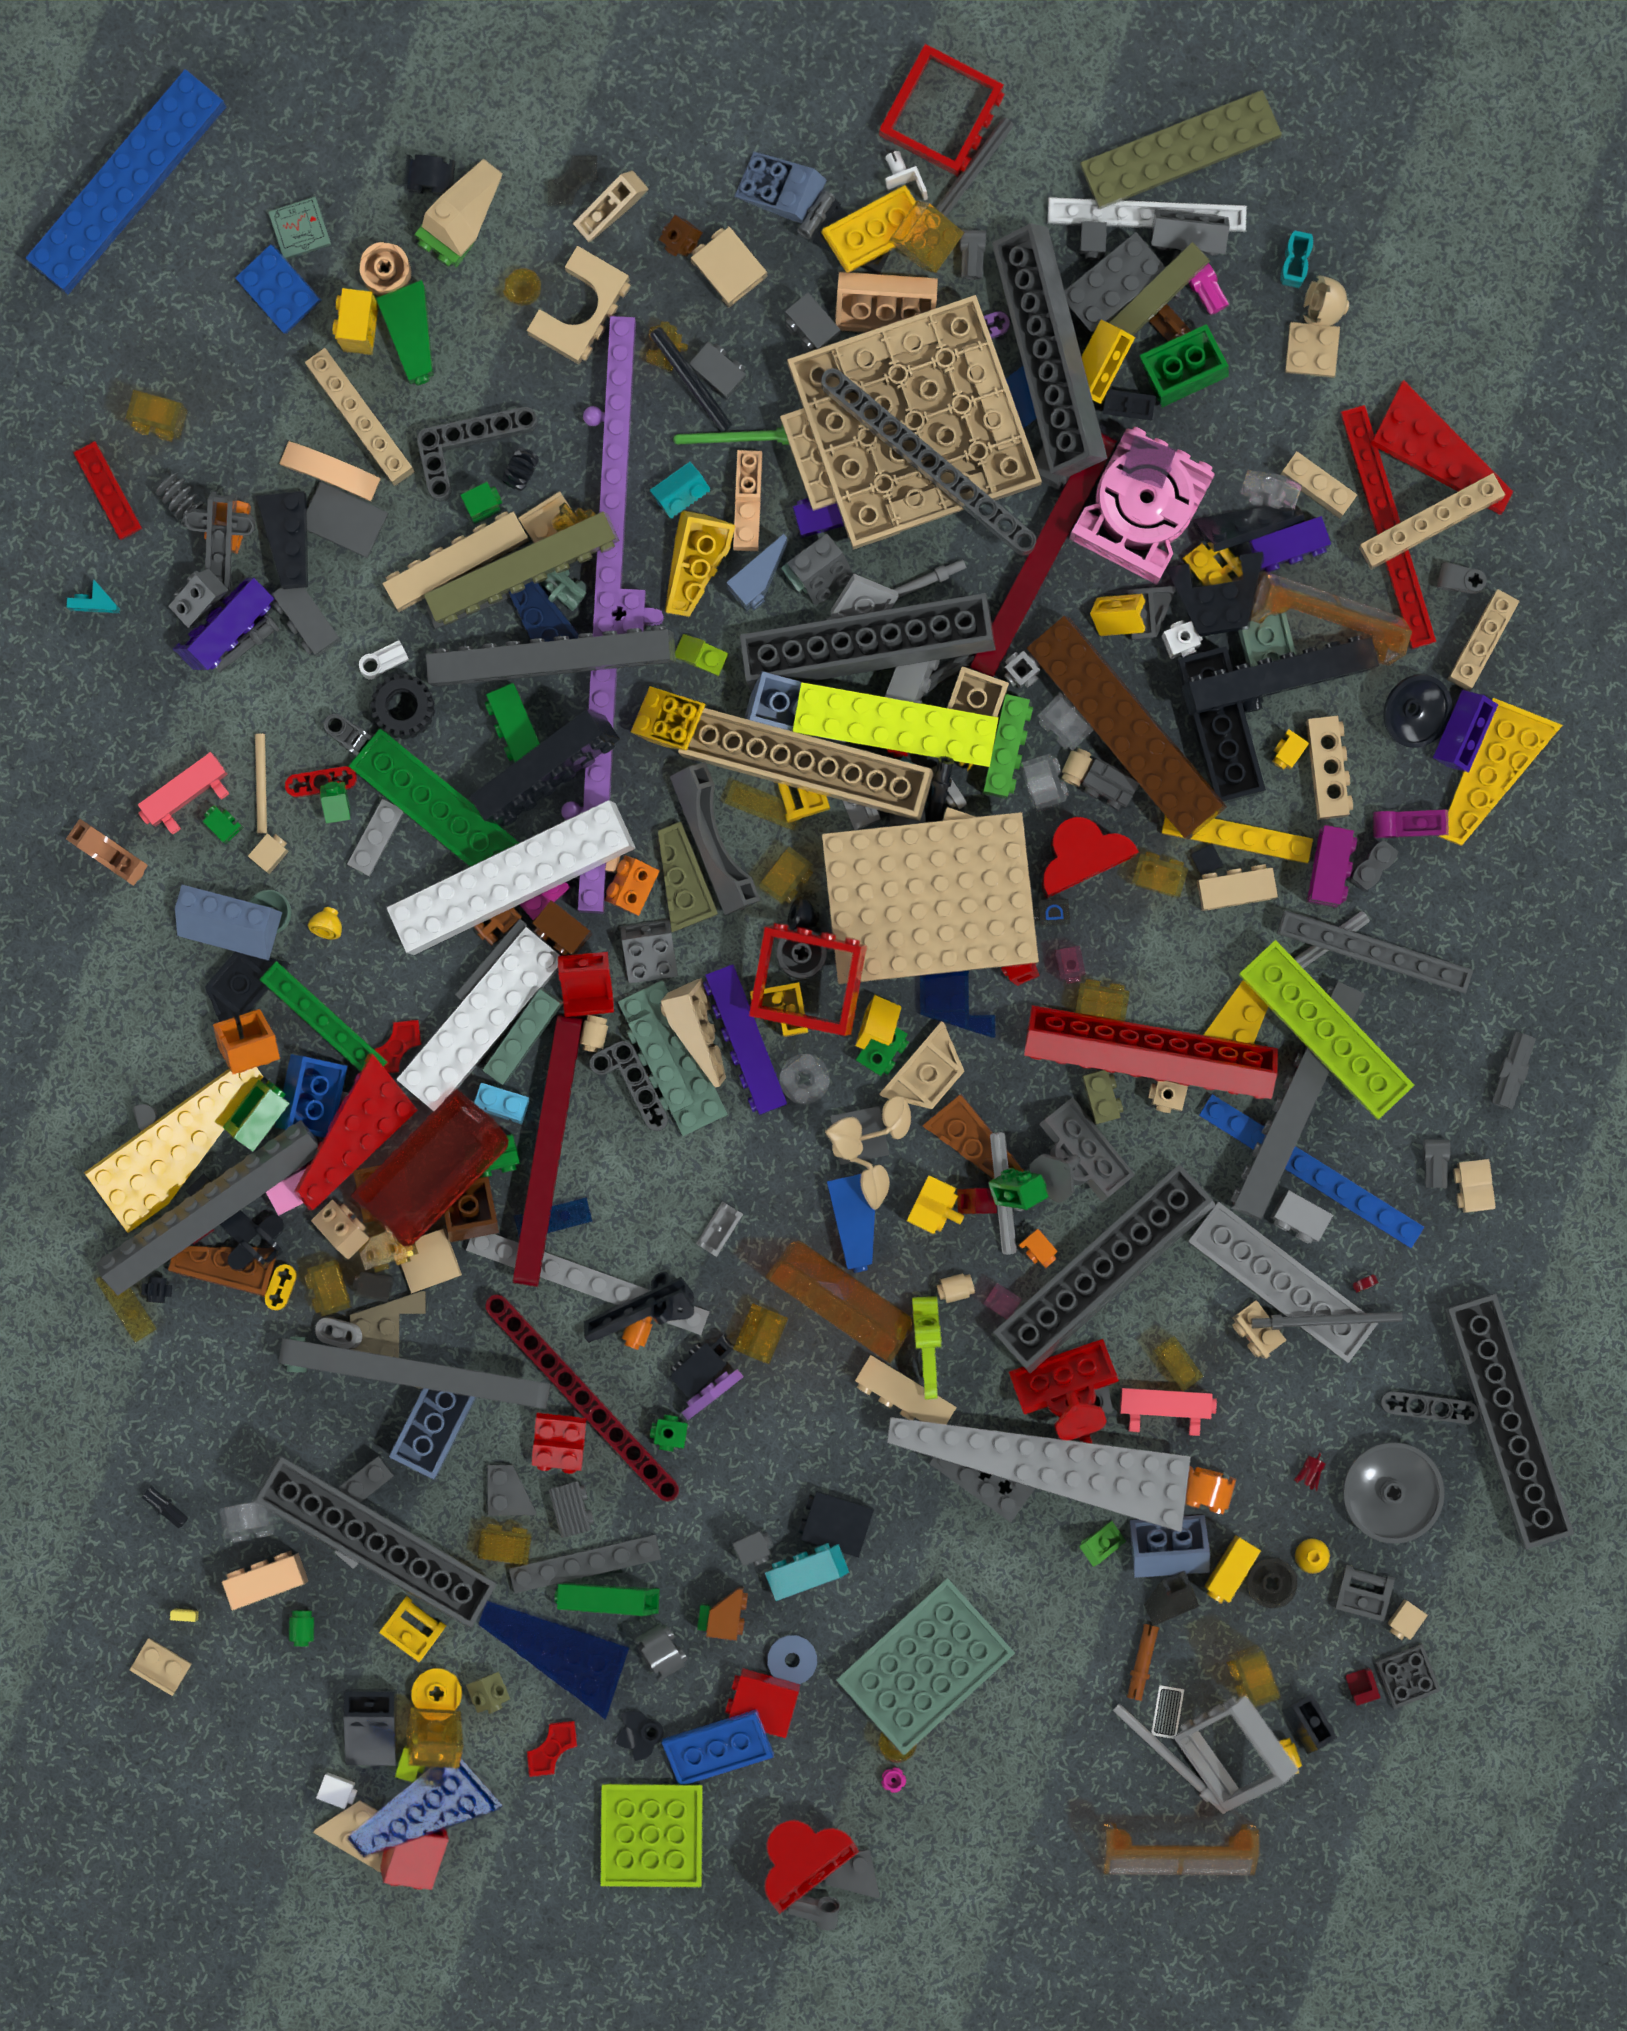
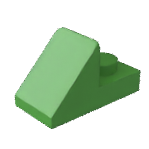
M1111 1521L1083 1540L1079 1547L1094 1567L1123 1545L1126 1540L1113 1521Z

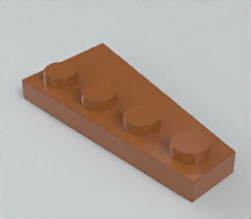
M960 1094L927 1121L923 1127L994 1179L990 1135L993 1132L964 1096ZM1007 1150L1008 1169L1014 1168L1017 1171H1025Z
M188 1246L171 1258L168 1271L265 1297L276 1258L268 1265L269 1267L266 1270L254 1260L243 1271H234L228 1264V1256L235 1248ZM252 1247L263 1259H266L274 1251L272 1248Z

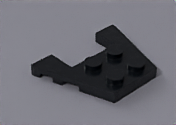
M1263 552L1241 555L1243 580L1193 588L1189 564L1167 567V571L1200 637L1249 629L1256 600L1257 585L1261 577V567L1264 563Z

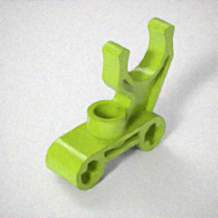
M937 1296L912 1297L916 1349L922 1348L925 1400L938 1399L935 1347H941V1333Z

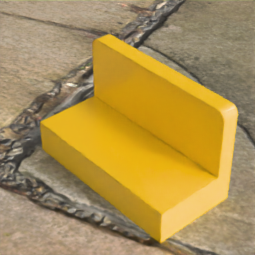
M1143 594L1097 597L1090 615L1100 636L1143 633L1145 625L1140 616L1145 603Z
M874 995L865 1010L855 1046L865 1049L871 1039L890 1045L895 1033L901 1006Z

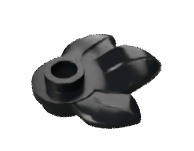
M624 1712L621 1714V1718L626 1727L618 1733L614 1742L620 1747L633 1749L635 1761L646 1759L652 1754L654 1744H657L663 1738V1726L657 1720H648L642 1712ZM650 1727L656 1730V1735L653 1737L648 1736L646 1733Z

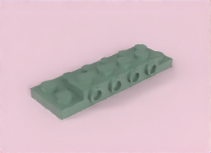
M662 980L618 1001V1004L630 1027L626 1032L632 1044L637 1042L641 1049L637 1055L643 1067L649 1066L652 1074L648 1075L654 1089L660 1088L663 1096L659 1100L664 1110L670 1109L682 1136H685L728 1114L714 1085L671 1028L667 1017H664L661 1012V1000L668 993Z

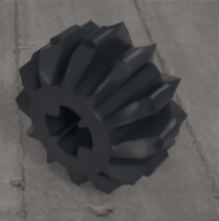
M519 447L502 477L503 483L514 490H524L537 467L539 456L529 449Z

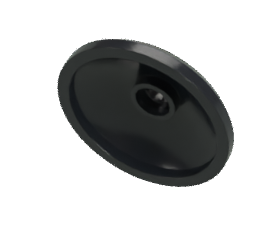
M1415 674L1401 680L1389 693L1384 706L1383 719L1388 734L1397 743L1410 748H1419L1431 744L1442 735L1452 714L1451 695L1447 687L1439 679L1427 674Z

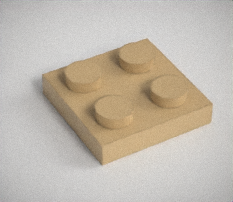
M1290 322L1285 373L1334 378L1340 327H1323Z

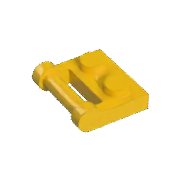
M777 783L787 812L785 817L788 823L830 810L825 795L799 788L797 790L803 808L796 810L789 786Z
M406 1596L379 1633L420 1663L447 1625L443 1622L438 1623L412 1603L413 1600ZM406 1610L433 1631L432 1634L428 1637L401 1617Z

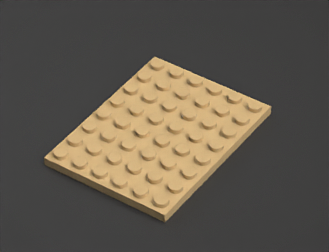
M1022 812L822 834L833 934L836 935L838 940L845 941L846 937L860 940V944L867 945L861 982L1039 962ZM835 949L838 984H847L853 953Z

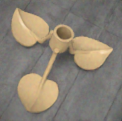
M892 1097L885 1103L882 1119L887 1128L882 1131L861 1136V1125L857 1119L852 1117L839 1120L825 1131L833 1142L832 1149L836 1157H842L843 1159L850 1160V1162H857L867 1167L868 1170H864L861 1174V1188L869 1206L873 1210L880 1207L888 1193L889 1176L883 1166L875 1165L873 1167L871 1163L857 1158L863 1150L861 1141L885 1135L889 1132L894 1139H900L906 1135L911 1123V1112L904 1097Z

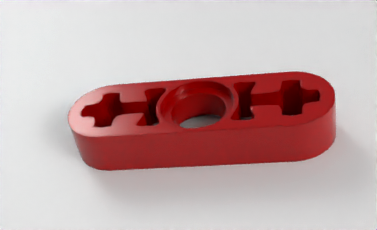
M347 766L294 774L287 778L285 789L290 796L295 798L320 794V789L314 785V780L317 776H326L329 783L333 782L330 773H335L334 777L338 778L342 777L343 772L347 771L348 775L353 776L348 781L349 784L346 785V790H349L356 785L357 774ZM310 777L309 783L312 791H308L307 786L299 788L298 793L294 789H290V785L294 784L295 779H298L299 783H307L305 778Z

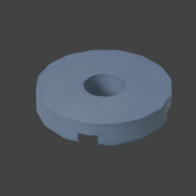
M786 1635L779 1638L771 1646L768 1653V1667L774 1677L801 1684L814 1674L817 1667V1654L814 1646L807 1639L799 1635ZM789 1653H795L799 1656L800 1662L796 1667H789L785 1663V1657Z

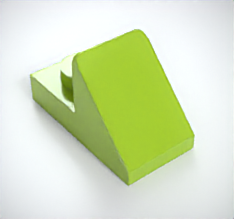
M683 634L675 651L676 659L718 677L729 655L725 651L706 644L704 640Z

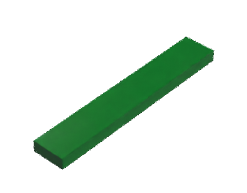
M277 961L260 978V981L360 1071H362L366 1063L365 1060L368 1054H373L383 1067L388 1063Z

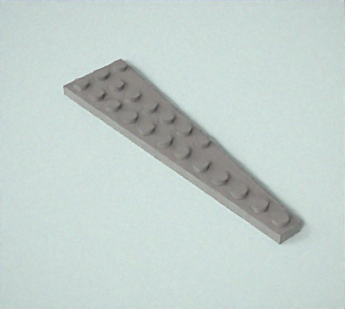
M890 1418L887 1440L889 1444L1175 1531H1182L1190 1456Z

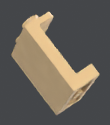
M728 227L725 230L721 228L711 237L713 240L706 246L704 244L699 245L692 252L691 262L699 268L722 296L725 304L731 307L767 277V271L734 231Z

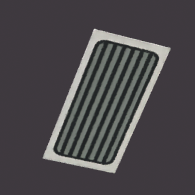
M1159 1685L1152 1734L1154 1736L1174 1739L1173 1737L1177 1735L1184 1689Z

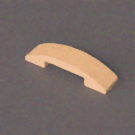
M290 441L279 463L284 467L317 478L370 502L380 482V478L364 470Z

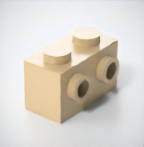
M332 1199L311 1221L329 1242L349 1260L370 1238L364 1232L366 1229L365 1225L358 1218H351L354 1213L344 1203L339 1206Z

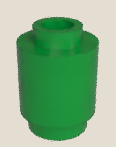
M292 1610V1617H289V1641H294V1646H309V1642L314 1641V1617H312L311 1610Z

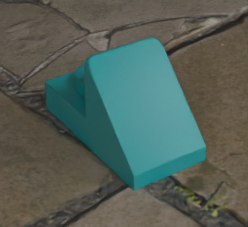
M93 580L92 599H89V595L74 594V598H67V608L70 611L120 614V608L95 580Z

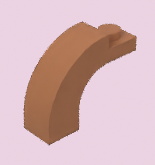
M81 819L78 820L66 838L70 843L133 886L143 876L144 870L148 866Z

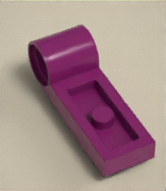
M1448 810L1373 812L1374 838L1449 835Z

